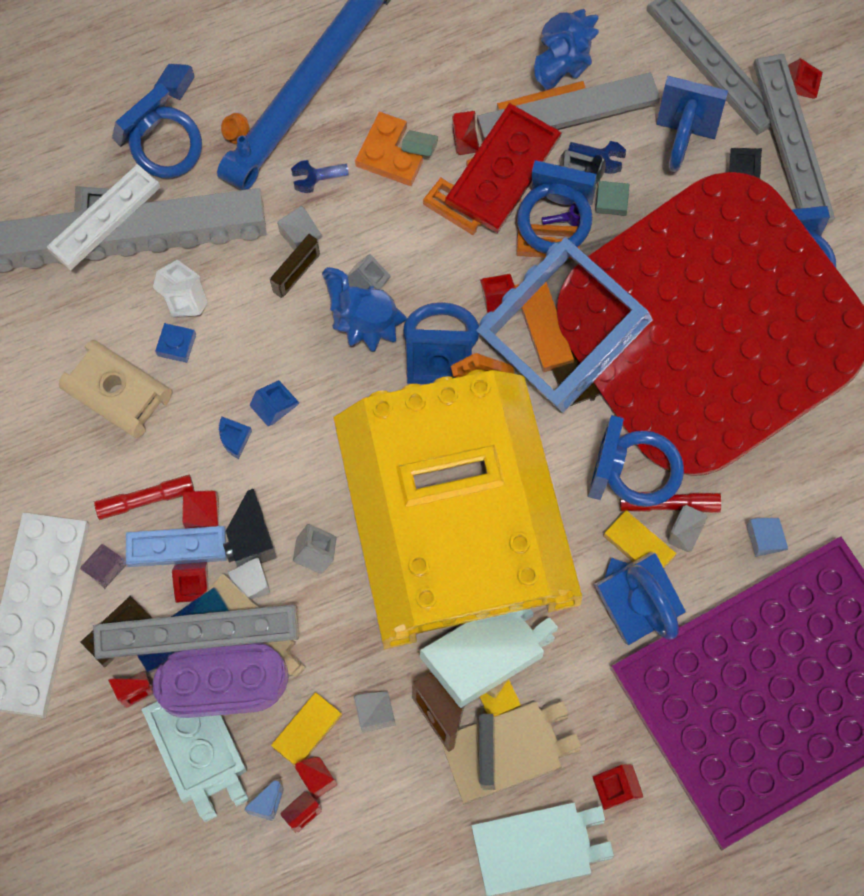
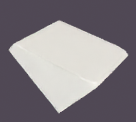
M175 260L156 272L153 288L164 296L162 293L164 288L191 278H199L200 280V276L179 260Z
M191 278L162 290L172 317L201 315L207 305V299L199 278Z
M259 558L252 559L229 572L231 581L251 600L270 594Z

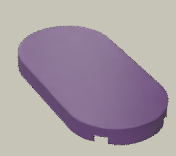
M262 643L178 651L168 657L169 660L164 665L161 664L157 669L153 679V694L167 713L179 718L254 713L271 707L281 698L288 683V669L278 652Z

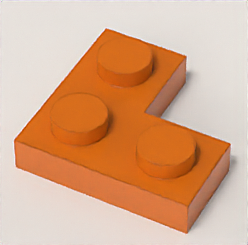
M379 111L355 159L356 167L412 186L423 163V156L404 152L398 147L407 129V121Z

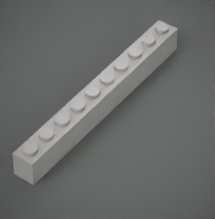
M260 188L143 203L84 259L100 260L105 256H131L136 252H162L167 248L173 247L192 248L204 243L223 244L228 240L242 238L254 240L259 236H266L264 204ZM85 211L1 221L0 272H8L12 268L20 267L38 268L43 264L50 263L62 264L48 251L47 246Z

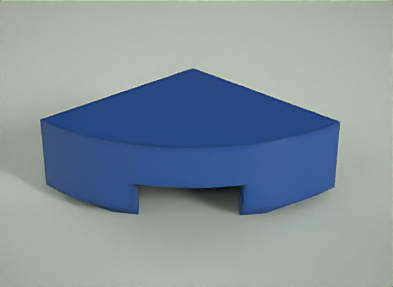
M221 416L219 434L222 444L229 454L239 459L252 433V429L249 426Z

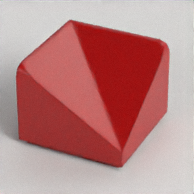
M475 111L453 113L452 131L456 154L458 153V155L476 153L479 149L475 127Z
M216 491L183 492L182 521L185 528L219 526V496Z
M141 671L128 679L108 680L117 700L126 708L153 694V685L145 671Z
M320 757L302 760L295 764L296 771L313 798L317 799L337 786L336 780L332 777Z

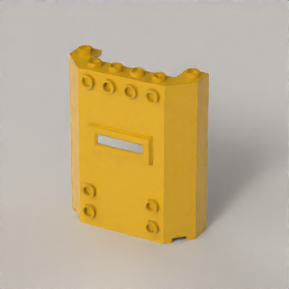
M473 370L463 377H441L436 379L434 383L426 385L409 384L404 386L402 390L393 392L385 390L376 391L370 394L369 397L362 398L333 417L384 650L416 643V634L544 605H546L548 613L581 605L582 593L523 375L496 370L486 372L484 370ZM480 461L485 462L487 474L416 489L413 476Z

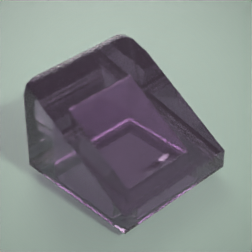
M101 544L80 567V570L102 588L106 589L126 566V562L117 553Z

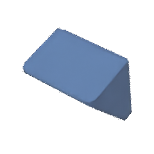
M755 518L749 520L747 530L755 557L788 550L779 518Z
M274 780L246 806L245 811L252 816L270 821L275 820L284 791L280 782Z

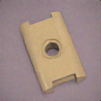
M91 340L84 346L87 354L69 375L64 371L59 380V388L134 438L141 437L146 432L143 424L160 403L165 406L171 398L172 390L96 340ZM121 385L117 392L109 393L113 386Z

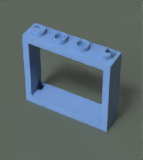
M565 237L561 242L554 243L548 249L546 258L538 266L534 265L526 272L524 281L516 289L513 288L504 295L502 304L494 312L491 311L482 318L480 327L476 331L551 403L564 413L653 319L647 309ZM571 257L631 312L554 391L495 334L559 267Z

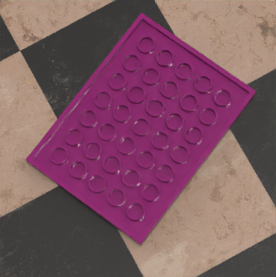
M842 536L679 627V633L675 639L667 640L662 637L611 666V671L721 851L864 767V569Z

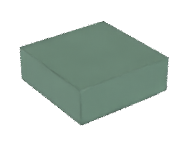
M409 130L402 141L401 150L430 157L437 147L438 136Z
M599 181L596 213L626 216L630 184Z

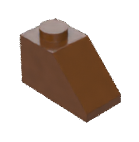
M431 672L413 682L412 699L446 750L450 752L455 748L465 706L460 708Z

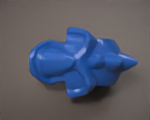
M580 9L573 13L563 12L552 17L544 25L541 42L548 49L543 54L536 56L534 64L536 80L541 83L544 90L554 88L567 73H570L572 78H578L592 64L589 53L592 45L591 40L599 33L598 29L593 28L599 19L598 15L586 16L585 9Z
M332 267L325 268L322 275L329 292L330 310L333 312L334 323L332 326L338 331L347 332L349 345L353 346L363 340L369 350L373 352L376 351L380 339L396 342V326L405 322L407 317L396 308L393 298L384 290L374 289V286H369L368 289L355 286L350 287L346 273Z

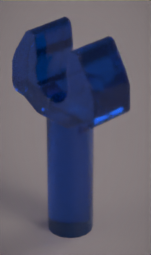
M610 141L602 149L570 142L568 149L569 151L591 157L601 155L606 163L604 173L614 174L622 170V163L611 160L609 157L625 158L626 149L614 141Z
M304 160L291 168L293 177L308 176L304 180L300 179L293 182L294 189L302 193L314 192V186L320 180L349 175L347 163L316 169L309 164L308 160Z

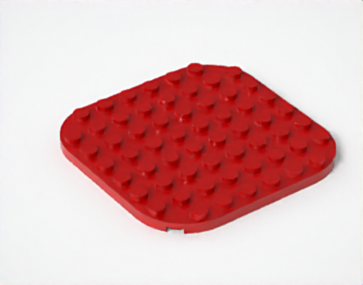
M725 172L704 177L685 188L587 256L647 309L653 319L594 380V384L616 416L624 418L623 426L628 433L651 431L670 440L682 457L685 475H707L731 465L845 388L858 375L864 365L863 303L782 196L771 185L755 176L737 172ZM579 264L573 268L565 279L557 303V319L560 331L580 363L631 312ZM636 444L651 462L671 472L669 460L660 449L649 444Z

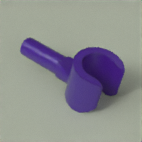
M574 203L571 205L569 212L542 217V223L546 225L568 222L571 226H579L580 216L574 214H578L579 210Z

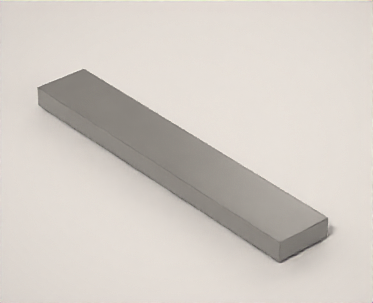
M654 0L647 5V12L714 87L728 90L726 101L756 135L772 126L761 90L680 0Z
M785 54L757 58L753 66L796 207L801 209L828 206L830 215L828 223H832L835 219L834 212Z
M649 72L517 105L516 107L555 129L658 104L660 96L652 73ZM505 109L477 115V122L483 141Z
M296 605L93 625L95 659L299 640Z

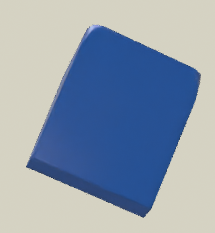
M168 64L154 85V88L162 83L169 91V96L181 100L195 78L192 67L186 64Z
M278 380L256 390L250 402V407L267 426H271L298 406L299 401Z

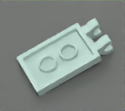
M532 608L465 623L421 649L419 657L458 706L462 708L540 660L544 654V650L541 647L554 641L555 637L552 633L557 631L558 626L549 617L532 630L525 622L533 617Z
M158 701L142 709L181 801L186 803L193 799L197 812L204 822L217 817L209 796L227 788L231 800L235 803L236 807L249 801L238 776L246 773L247 770L222 715L179 718L167 713Z
M574 802L471 825L486 895L497 896L591 875L590 863L613 859L614 854L611 842L590 846L586 827L604 824L605 817L602 806L577 813Z

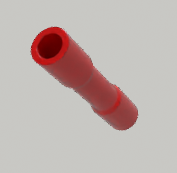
M188 474L161 482L156 486L94 501V506L98 519L102 520L159 501H169L183 497V492L195 490L191 476Z
M720 493L675 494L666 502L650 507L636 506L620 498V511H681L683 506L687 505L702 513L721 512Z

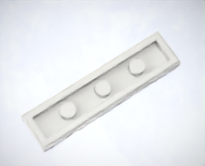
M138 164L135 165L47 246L48 251L71 271L161 188L159 182Z

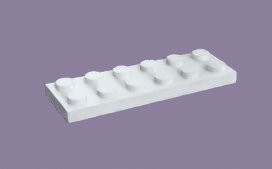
M22 513L0 604V712L46 718L89 530L87 521Z

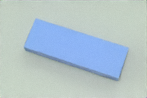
M225 526L126 532L127 567L227 561L223 544L226 543Z

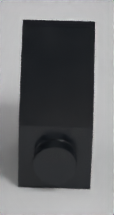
M254 489L248 490L225 531L229 542L223 544L229 563L235 561L237 567L255 558H259L260 563L277 558Z

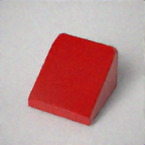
M801 58L790 63L788 67L797 95L812 99L817 98L823 72Z
M511 274L480 279L487 313L494 312L502 304L504 295L509 290L515 288Z
M207 562L174 565L172 578L175 603L198 601L209 589Z
M622 764L592 776L604 810L643 798L638 778L631 764Z
M303 792L280 815L295 833H299L322 812V808L308 792Z

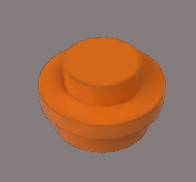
M232 113L225 117L221 125L223 137L231 143L237 144V138L239 136H246L249 132L247 118L241 113Z

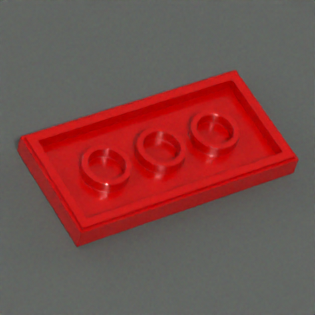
M509 103L445 198V203L498 233L531 184L535 160L546 161L561 138L562 132Z

